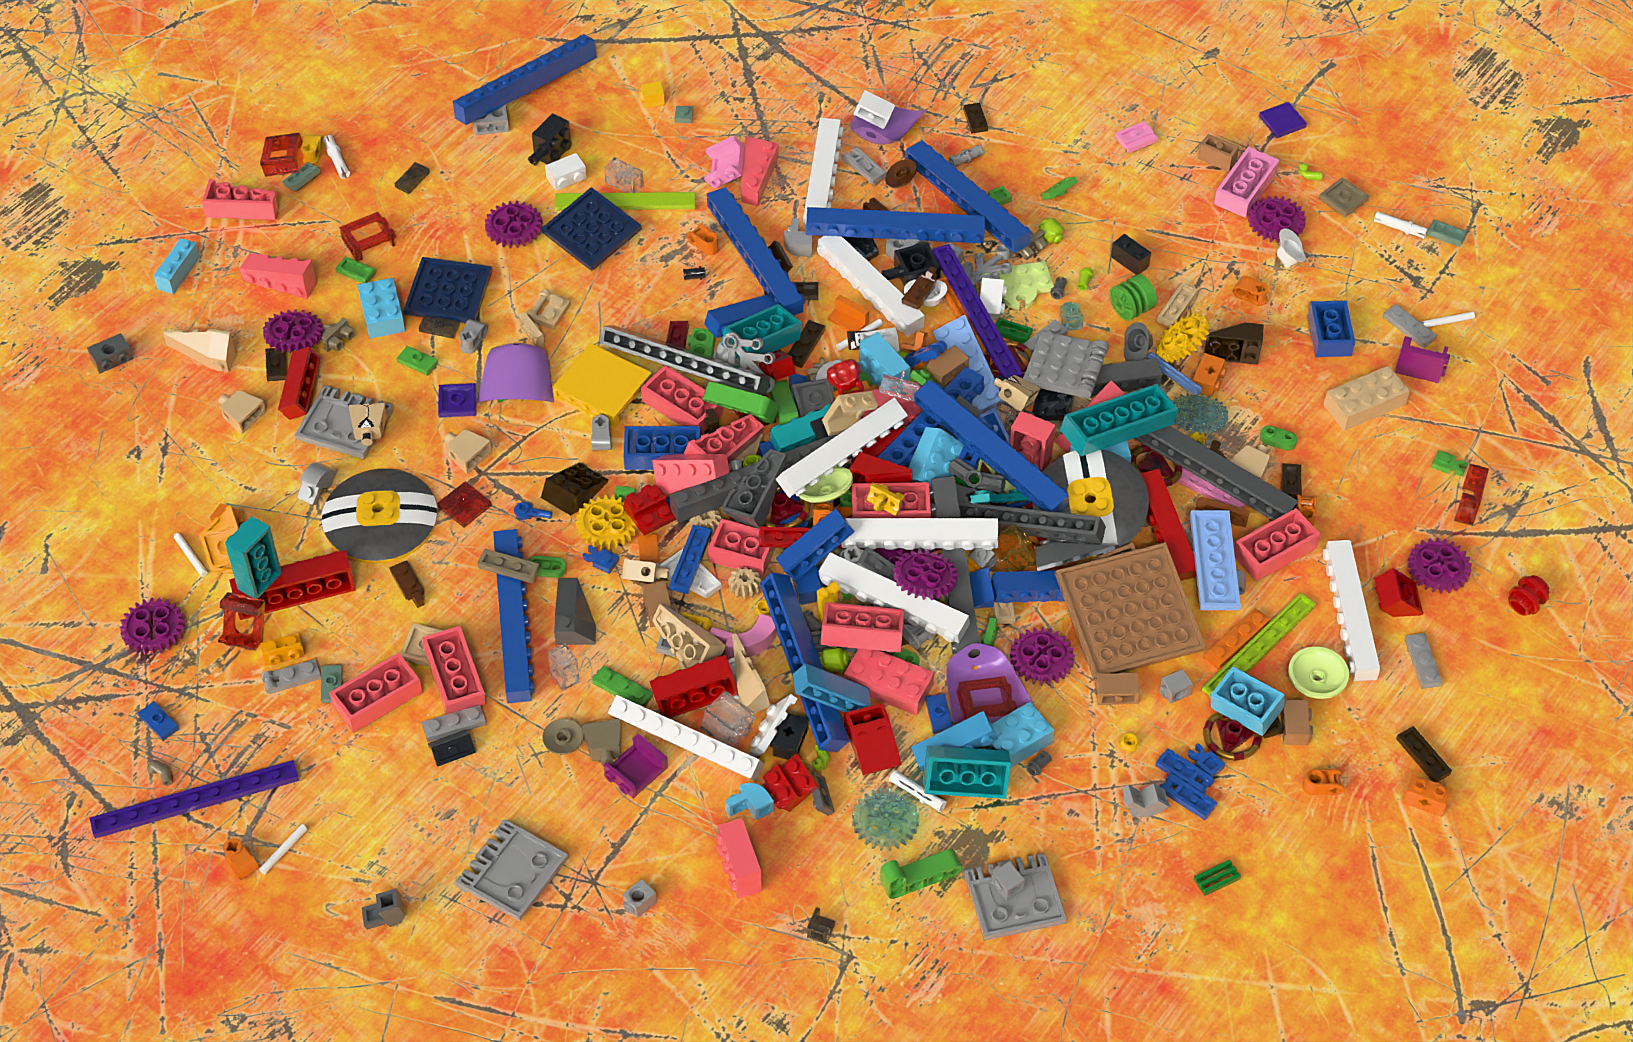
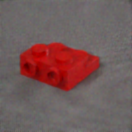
M656 484L653 486L646 485L641 489V492L637 494L630 493L625 497L623 509L644 536L676 520L670 506L666 502L667 497Z
M797 753L782 766L777 764L762 777L765 781L763 784L764 788L775 797L773 799L775 806L778 809H784L789 812L820 786L802 756Z

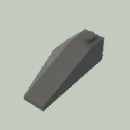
M770 449L756 463L755 469L748 476L745 475L741 479L740 485L728 493L721 511L743 525L758 529L760 526H763L779 484L776 478L783 472L788 455Z
M1051 539L1041 541V546L1035 547L1037 570H1045L1118 549L1119 545L1069 541L1052 542Z
M558 578L554 625L556 645L596 644V625L578 578Z

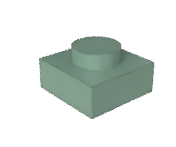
M676 106L675 123L692 124L693 106Z

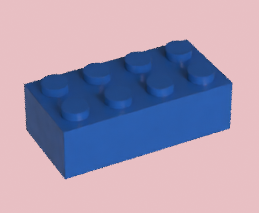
M625 426L624 469L654 470L652 460L664 455L684 454L689 441L701 438L700 426Z

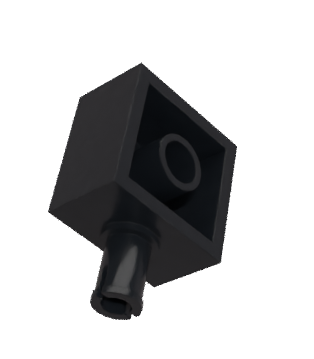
M552 113L532 133L534 153L528 157V161L536 166L540 161L550 164L559 160L570 149L572 142L568 120Z
M925 242L895 250V268L882 270V275L887 280L899 278L905 286L909 281L917 280L922 273L926 274L930 267L937 269L936 279H940L941 266L929 243Z

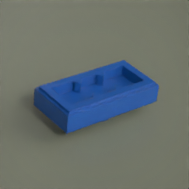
M945 694L926 696L925 702L933 734L952 727Z
M154 701L138 712V716L162 741L179 730L178 725Z

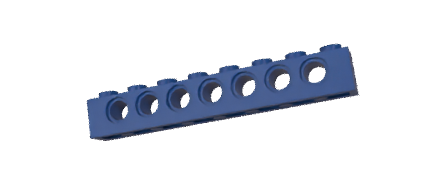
M965 367L943 390L955 398L960 395L972 404L973 399L984 391V376ZM922 411L877 458L909 467L925 428L944 429L926 412Z

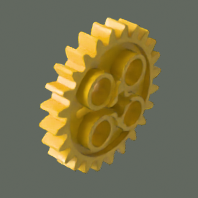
M1193 313L1191 316L1187 314L1186 318L1181 317L1180 321L1175 320L1174 325H1169V329L1164 330L1165 334L1160 336L1161 340L1157 341V354L1166 362L1170 361L1173 363L1174 360L1178 362L1181 357L1184 360L1187 354L1190 356L1193 350L1197 351V346L1203 345L1201 342L1207 339L1205 336L1209 334L1210 323L1200 313L1197 315Z
M604 495V499H600L597 496V501L589 499L590 505L584 503V509H579L576 528L578 534H581V539H586V544L593 542V547L600 545V550L604 546H607L608 550H610L612 545L618 549L619 543L625 546V540L631 541V536L636 535L638 527L624 511L622 497L615 500L614 495L610 499L607 498V495Z

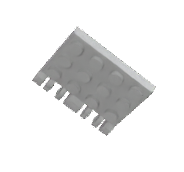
M1041 331L1023 379L1041 389L1090 398L1095 386L1094 382L1097 381L1104 362L1103 358L1106 356L1109 344L1102 340L1093 342Z
M324 385L295 433L296 440L364 459L373 443L365 446L361 443V440L355 439L349 405L373 404V399L368 398L366 400L365 396L352 393L350 396L348 391H344L341 398L337 399L340 390ZM385 403L387 418H390L394 405Z
M503 820L498 826L499 829L494 831V835L503 843L501 844L489 838L486 842L488 846L483 845L476 854L475 859L477 861L472 860L469 863L471 868L479 874L476 875L465 869L462 872V876H459L454 884L460 890L471 893L516 920L521 921L567 861L568 854L515 824Z
M1045 853L1036 854V862L1033 855L1028 856L1030 869L1026 870L1021 858L1015 859L1017 871L1025 880L1024 889L1007 901L991 882L994 870L993 864L987 865V871L990 876L984 878L980 866L975 867L977 880L972 868L963 869L964 879L970 892L984 941L1066 924L1067 919ZM1007 860V861L997 862L996 865H997V866L1000 865V864H1003V865H1004V864L1008 863L1009 861H1010V863L1013 865V862H1012V860Z

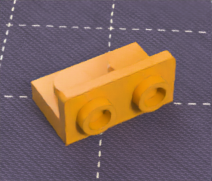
M299 633L260 643L265 666L276 665L280 662L295 660L305 656Z

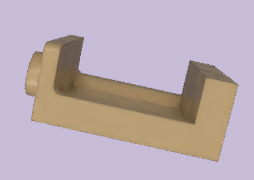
M872 391L837 396L822 419L828 436L839 435L860 421L861 416L866 410H874L878 407Z

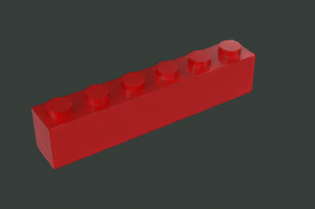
M1156 469L1140 473L1148 492L1147 522L1153 528L1155 542L1159 544L1166 542L1180 581L1195 578L1194 554L1160 470Z

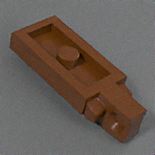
M930 267L926 274L922 273L902 298V304L917 310L935 288L937 282L936 268Z
M406 560L389 567L390 573L404 598L408 601L412 599L417 608L424 606L422 597L424 594L423 587L408 561Z

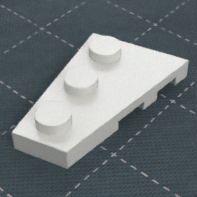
M683 549L659 566L661 568H669V580L673 577ZM700 563L690 590L708 598L720 590L722 584Z
M790 694L768 707L766 711L767 717L760 723L758 727L760 731L751 741L750 746L752 747L748 754L756 758L766 751L777 733L775 727L785 720L788 715L785 712L787 707L791 704L794 705L798 698Z

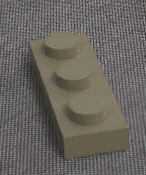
M484 549L477 563L479 569L529 583L534 582L540 569L538 563Z

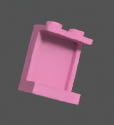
M735 135L706 150V154L712 159V170L710 174L705 175L704 180L714 189L742 176L745 145Z

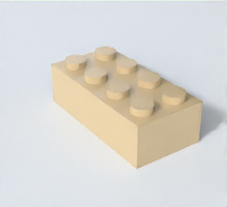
M1386 366L1327 391L1324 407L1340 427L1346 431L1405 406L1410 390L1391 367Z

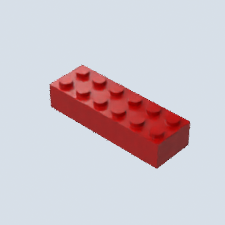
M346 550L335 551L331 554L280 566L282 574L257 600L238 590L235 578L229 579L240 620L356 591Z

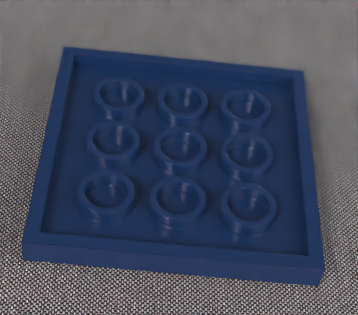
M592 187L541 228L545 236L591 271L642 230L641 224Z
M422 257L404 307V315L466 323L468 319L476 321L492 273V266Z

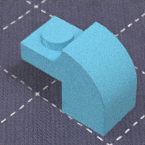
M745 783L739 785V794H734L725 800V807L729 817L748 808L754 819L758 820L774 812V801L762 786L755 783Z

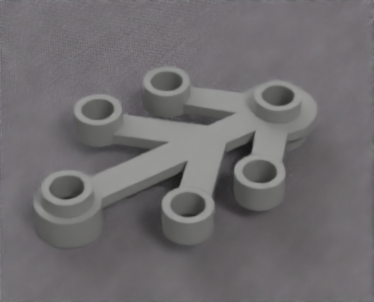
M1004 244L997 246V254L985 264L984 254H975L974 261L977 266L975 272H972L973 264L971 262L963 263L962 267L972 285L974 286L977 282H981L982 278L1000 279L997 271H1001L1003 274L1010 273L1012 271L1010 263L995 264L1000 260L1008 259L1011 255V250Z
M729 332L724 336L723 345L728 349V363L739 366L736 361L737 353L740 356V367L746 369L749 367L753 371L764 374L754 361L764 362L765 364H771L775 361V355L772 352L766 354L746 352L742 348V346L752 347L754 350L762 348L763 340L761 338L753 340L741 339L735 332ZM731 338L734 339L735 344L731 342ZM755 341L759 343V347L755 345ZM767 355L771 357V361L767 359ZM770 378L769 383L771 386H768L767 393L775 388L773 378Z

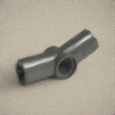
M958 457L949 465L948 471L974 489L1003 493L1005 489L1006 477L979 472ZM979 475V482L973 484V477Z

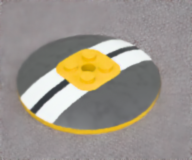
M1099 450L1084 456H1080L1077 451H1072L1054 460L1042 472L1045 476H1050L1058 487H1063L1068 492V505L1059 513L1094 516L1102 519L1106 526L1102 543L1118 544L1120 548L1131 543L1142 530L1148 514L1149 499L1147 488L1137 469L1123 457L1106 450ZM1092 495L1096 500L1093 503H1088L1085 501V498ZM1033 503V510L1042 511ZM1051 539L1052 542H1055V541H1067V540ZM1101 553V554L1094 555V556H1089V557H1098V556H1100V555H1102V554H1105V553Z
M373 469L346 479L332 491L322 511V526L331 546L336 551L346 550L349 559L363 563H387L412 554L429 539L437 522V504L430 488L416 476L395 469ZM376 508H383L381 512H374Z

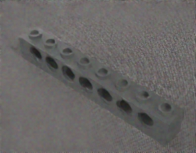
M958 502L961 518H998V533L1102 544L1106 526L1100 517Z

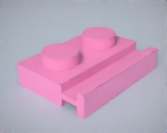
M1145 121L1115 134L1117 141L1123 148L1127 149L1128 153L1158 141V136L1154 135V131Z

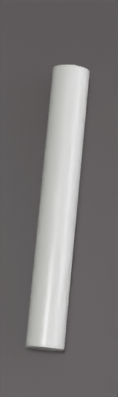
M1474 312L1425 320L1421 321V323L1426 327L1474 319L1475 314Z
M877 319L859 331H873L883 325L881 319ZM848 338L836 345L839 351L848 346Z
M176 533L174 539L200 576L205 577L208 574L207 570L182 535Z
M301 824L259 868L262 874L265 875L308 830L306 826Z

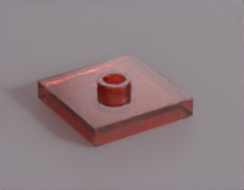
M465 481L439 501L437 505L438 508L465 528L490 508L492 503Z

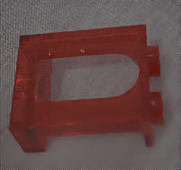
M300 133L266 137L260 160L265 177L299 172L300 168L296 158L298 149L301 148L303 143ZM287 150L286 156L271 157L273 151Z
M379 212L339 227L341 239L355 261L363 260L362 251L389 241L392 247L395 246V232L392 228L389 229L386 218L381 217ZM378 223L382 231L360 241H356L351 231L368 224Z
M1474 464L1469 465L1462 489L1473 491L1474 495L1462 493L1454 521L1473 526L1481 503L1489 468Z
M227 592L220 601V608L224 609L223 634L218 639V642L228 646H237L245 650L256 651L260 643L263 642L265 601ZM236 612L254 616L251 634L244 635L236 629Z
M1006 676L961 681L958 684L956 694L963 720L982 711L988 717L1008 715L1017 709L1016 702L1012 700V688L1010 683H1007ZM989 688L1000 689L1003 703L974 707L970 691Z

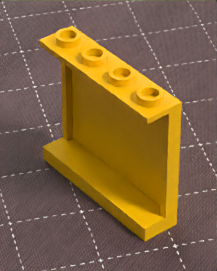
M590 343L553 385V395L555 399L593 418L597 415H605L609 420V426L616 428L619 425V415L640 392L643 384L652 378V373L631 361L622 359L618 355Z

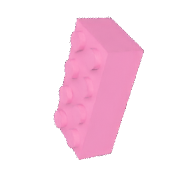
M1248 147L1218 187L1214 204L1246 218L1252 205H1255V202L1259 200L1276 176L1279 160Z

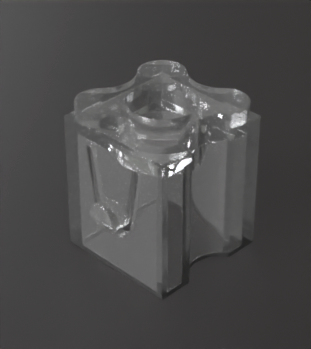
M724 691L705 710L700 728L717 741L736 748L740 741L752 731L751 726L756 716L753 715L752 710L727 691Z

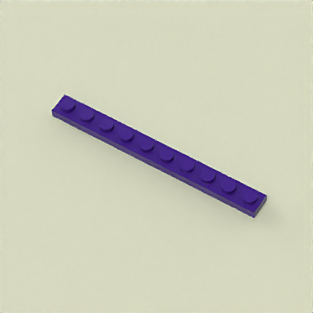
M950 244L933 248V253L1001 377L1008 379L1016 375L1022 378V371Z
M294 760L89 817L93 836L96 839L297 782L299 777Z

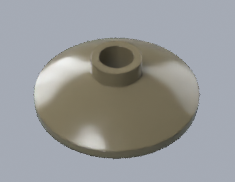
M570 719L555 720L544 729L543 743L552 753L560 755L572 753L582 744V728L578 723Z

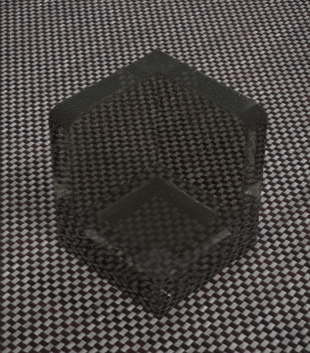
M818 907L815 908L807 926V938L827 944L835 927V921L820 916V908Z

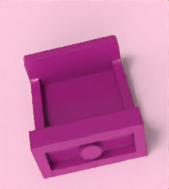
M1405 336L1395 373L1439 383L1440 377L1445 376L1447 366H1444V364L1448 365L1450 354H1447L1448 347H1444L1443 353L1410 346L1412 338Z
M639 733L632 738L633 745L616 759L612 766L608 762L604 764L605 778L611 783L614 782L623 794H628L633 799L668 768L667 756Z

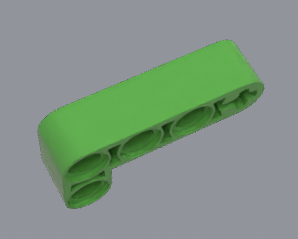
M787 380L775 382V388L769 392L771 400L780 406L776 418L778 424L784 425L793 418H799L798 411Z
M708 382L702 398L707 403L751 414L771 424L774 423L780 407L768 397L714 382Z
M948 849L900 867L896 860L889 861L880 869V881L888 897L895 899L956 876L963 870V867L955 851Z

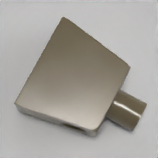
M620 719L582 725L583 740L591 760L601 761L603 767L606 762L612 766L614 763L613 758L621 756Z

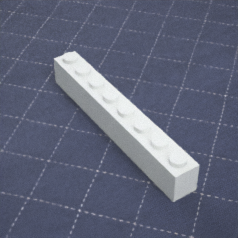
M820 118L803 217V230H806L807 207L831 208V202H829V199L833 200V189L831 187H835V176L833 174H837V164L835 162H839V152L837 149H841V139L839 137H843V127H840L839 119Z
M823 236L818 239L817 251L819 255L824 257L831 267L837 269L841 276L851 283L853 288L859 290L863 297L874 305L876 310L881 311L886 319L896 326L898 331L903 332L908 337L924 327L925 315L919 309L917 310L902 304L904 295L843 237Z
M894 397L782 472L776 478V481L789 498L794 494L799 496L806 491V486L810 484L812 487L820 481L819 477L822 475L827 477L835 471L834 467L845 465L849 461L847 458L850 456L855 458L859 452H863L862 448L873 446L877 442L875 439L878 437L883 439L891 433L890 429L894 427L896 430L904 424L903 420L908 415Z
M846 518L855 532L841 543L842 548L854 545L858 548L869 547L872 550L876 548H885L887 550L895 548L907 550L915 548L928 550L934 548L946 550L963 548L965 550L983 548L985 550H992L993 548H998V518Z
M1351 540L1327 541L1326 549H1323L1322 554L1323 560L1327 562L1326 574L1330 576L1331 580L1330 591L1334 593L1333 605L1338 611L1337 623L1341 624L1340 637L1345 642L1344 655L1349 660V674H1352L1353 681L1377 680L1380 666Z
M829 553L819 570L820 580L828 586L829 583L835 581L841 592L845 594L850 593L862 602H870L874 607L903 609L904 619H907L910 624L920 625L932 634L942 635L949 642L955 641L959 643L970 625L969 615L934 599L930 600L929 597L923 600L922 596L915 598L913 593L908 596V590L901 591V586H896V582L835 554Z
M616 695L608 714L755 782L764 766V763L755 757Z

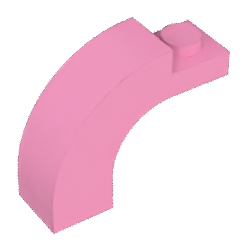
M760 614L755 626L751 630L737 634L746 651V658L763 652L775 640L777 630L772 617ZM712 627L710 633L726 645L725 655L733 658L732 634L734 633Z

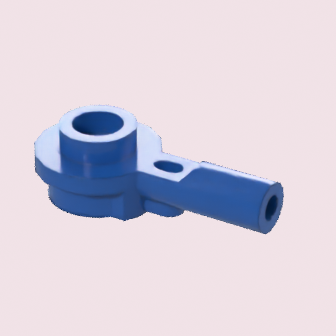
M520 502L514 507L515 515L521 520L531 519L532 517L552 518L551 511L534 509L528 502Z

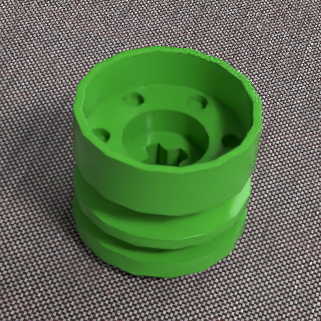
M1136 274L1127 279L1126 282H1121L1110 289L1112 306L1116 313L1126 321L1140 316L1141 313H1145L1157 305L1155 289L1151 282L1142 274Z

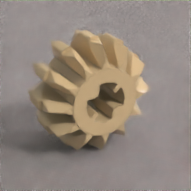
M714 509L690 518L691 527L697 525L712 529L711 535L714 536L722 518L719 510Z
M746 566L744 569L738 567L736 572L732 571L731 577L728 579L730 591L735 593L736 598L742 596L743 599L746 596L752 598L754 594H758L759 588H761L760 574L755 572L754 567L750 570Z

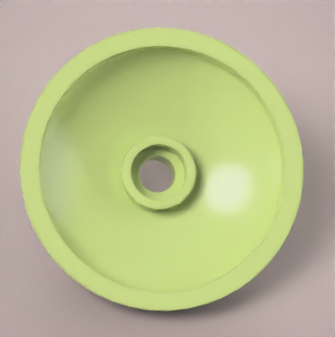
M836 466L834 467L835 471L829 476L825 477L822 475L819 477L820 481L812 487L810 484L806 486V491L799 495V497L811 503L833 501L849 490L853 484L852 473L847 468Z
M1307 647L1298 651L1292 657L1288 668L1289 678L1294 687L1304 695L1317 699H1327L1340 694L1345 689L1349 679V669L1344 659L1336 652L1324 647Z

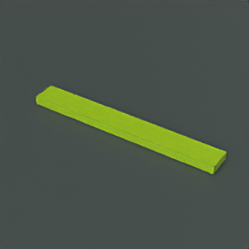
M695 192L600 193L621 210L695 209ZM555 193V210H564L583 193Z
M1302 593L1297 595L1203 686L1202 691L1210 696L1232 666L1247 674L1315 608L1316 603Z

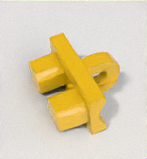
M872 483L866 501L874 504L873 509L878 512L885 510L894 516L898 515L904 495L899 492L892 493L888 491V487L882 483L880 485Z

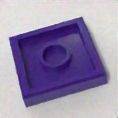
M1289 102L1259 113L1261 120L1276 138L1306 128L1307 125L1305 120Z
M476 383L439 385V418L476 416Z

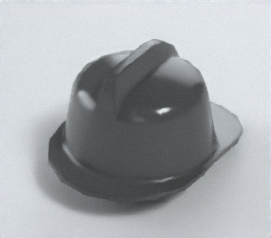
M1135 322L1131 324L1125 333L1124 358L1126 362L1144 360L1153 345V336L1143 323Z

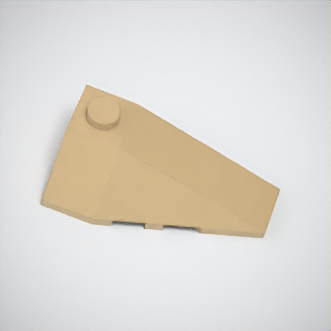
M193 329L192 332L165 330L163 333L167 346L216 371L229 372L237 356L231 332L217 329H208L207 332H200L199 329Z
M659 604L652 621L663 639H666L670 644V651L672 654H676L682 670L696 663H703L722 655L726 645L717 637L666 605Z
M734 633L732 634L737 689L740 698L737 700L741 711L745 710L747 715L750 716L770 707L766 689L756 669L753 668L750 658H746V651L737 634Z

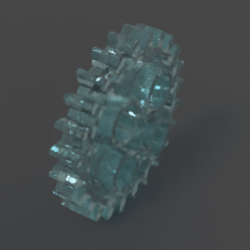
M1187 393L1186 396L1180 394L1179 398L1174 397V400H1171L1179 409L1173 425H1178V429L1184 428L1185 432L1191 430L1193 434L1195 431H1198L1200 435L1202 432L1209 434V431L1216 433V429L1221 431V428L1225 427L1227 423L1228 411L1226 406H1222V402L1217 403V399L1212 400L1211 396L1204 397V394L1191 396Z
M880 788L878 794L872 790V796L865 793L864 800L859 798L858 805H854L855 812H852V826H854V833H859L858 839L865 838V845L871 842L872 849L879 845L880 851L883 850L884 846H887L889 851H891L893 845L897 849H899L900 843L906 846L907 839L913 840V834L917 833V827H919V812H916L917 806L912 805V799L906 800V794L900 797L899 790L894 794L891 793V788L887 790V793H884L883 789Z

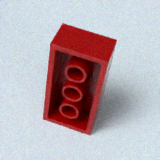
M726 655L714 657L712 660L703 663H696L689 668L679 669L674 673L659 676L649 681L660 714L669 719L738 695L736 682Z

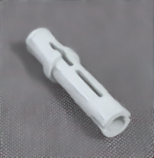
M327 135L329 141L326 136L323 138L327 154L332 158L339 177L346 179L344 173L348 178L350 171L342 158L341 149L336 145L334 137Z
M1377 211L1374 222L1398 229L1407 235L1412 234L1422 239L1426 237L1428 228L1413 224V221L1407 222Z
M897 770L891 774L890 782L920 799L922 804H928L938 812L943 811L947 801L935 794H924L922 786Z

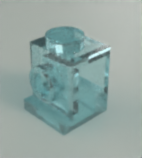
M1066 302L1060 306L1062 325L1068 331L1082 329L1084 316L1081 313L1079 304Z

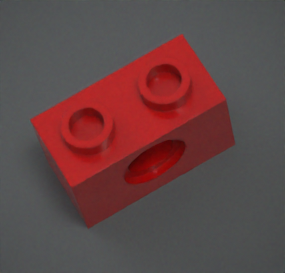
M781 350L772 352L775 355L773 363H759L763 373L771 376L774 380L796 374L792 357ZM767 355V359L771 361V357Z

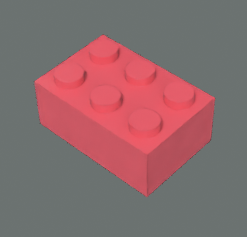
M1021 411L1011 426L1010 444L1017 452H1021L1028 462L1037 465L1041 472L1047 468L1052 458L1056 425Z
M721 519L708 547V558L711 563L733 569L738 567L744 569L746 566L750 570L754 567L755 572H759L760 576L764 577L776 548L760 547L758 528Z
M743 819L718 825V834H716L718 844H716L719 857H723L724 862H722L724 872L729 874L730 879L728 882L731 892L735 891L737 899L762 892L761 869Z

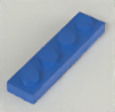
M697 525L692 526L669 584V590L685 594L689 593L711 537L712 529Z

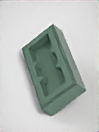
M307 162L282 182L285 187L297 191L321 171L319 167Z
M1434 219L1427 235L1461 247L1468 231Z
M341 665L321 666V703H332L329 692L342 685Z

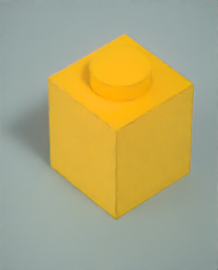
M661 81L640 84L641 92H638L639 101L643 102L644 108L665 105Z

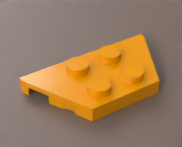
M229 505L218 518L216 517L211 522L209 527L199 534L209 568L212 572L233 574L225 542L230 535H233L239 529L233 507Z

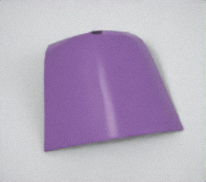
M894 107L884 129L854 115L851 130L861 138L874 144L885 145L894 143L908 132L928 108L913 111Z
M523 343L505 344L492 348L486 359L477 402L499 399H528L554 403L548 359L544 348Z
M973 643L950 658L946 676L952 721L960 723L984 711L991 723H994L1026 703H1034L1012 665L998 648ZM971 650H980L979 656L975 658L968 656ZM978 665L977 670H973L971 667Z

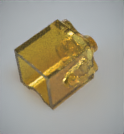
M1015 524L998 533V548H993L992 550L999 565L1006 571H1023L1028 566L1037 565L1036 552L1030 538Z

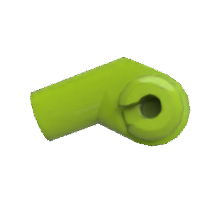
M1307 163L1299 165L1298 172L1305 179L1322 180V172L1310 171Z
M815 745L814 748L818 757L815 761H812V766L815 770L821 771L826 768L830 761V756L827 751L819 750L818 745Z

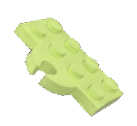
M1045 261L1011 266L1012 271L1008 274L997 271L1000 275V280H1004V286H1007L1006 297H1002V301L1006 306L1015 310L1020 309V302L1017 300H1024L1025 308H1030L1035 303L1037 294L1051 292L1052 287H1054ZM981 281V282H978L980 291H981L982 281Z

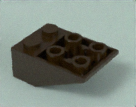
M1245 322L1210 332L1207 335L1204 353L1225 359L1227 362L1258 365L1263 343L1264 324Z
M578 462L546 478L541 498L571 516L577 513L580 508H584L583 504H588L590 502L589 499H592L608 483V479L603 477L602 474L591 470L585 464Z

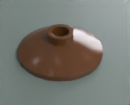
M904 159L892 165L885 177L888 186L899 188L908 184L917 172L915 162L910 159Z

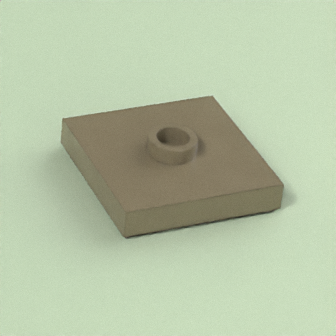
M1342 177L1322 192L1319 199L1346 218L1367 202L1369 196Z

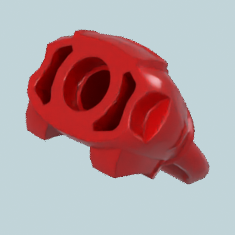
M848 359L828 368L827 380L829 384L837 388L839 395H844V391L856 386L859 389L851 393L864 391V386L860 380L861 366L856 360Z

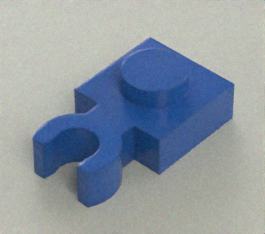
M588 546V552L592 554L583 553V559L586 562H592L593 567L608 574L611 573L619 562L618 555L603 548L598 552L595 547Z
M1196 744L1195 750L1199 753L1189 750L1188 757L1191 760L1197 761L1196 767L1210 776L1214 777L1224 769L1225 763L1212 751L1206 754L1202 745Z

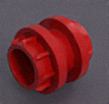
M1536 575L1523 576L1518 581V586L1512 587L1509 591V605L1520 615H1534L1540 610L1539 604H1545L1549 600V586Z

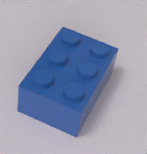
M1311 301L1307 317L1315 357L1352 356L1355 338L1347 301Z

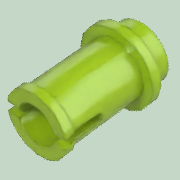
M1088 267L1083 268L1079 273L1080 278L1076 287L1081 291L1088 289L1090 279L1094 276L1093 270Z

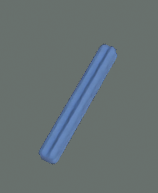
M1150 352L1147 354L1146 359L1157 358L1160 371L1190 393L1198 396L1202 392L1200 385L1155 353Z

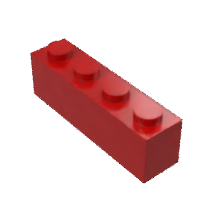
M310 346L292 352L278 410L289 420L307 415L321 360V357Z

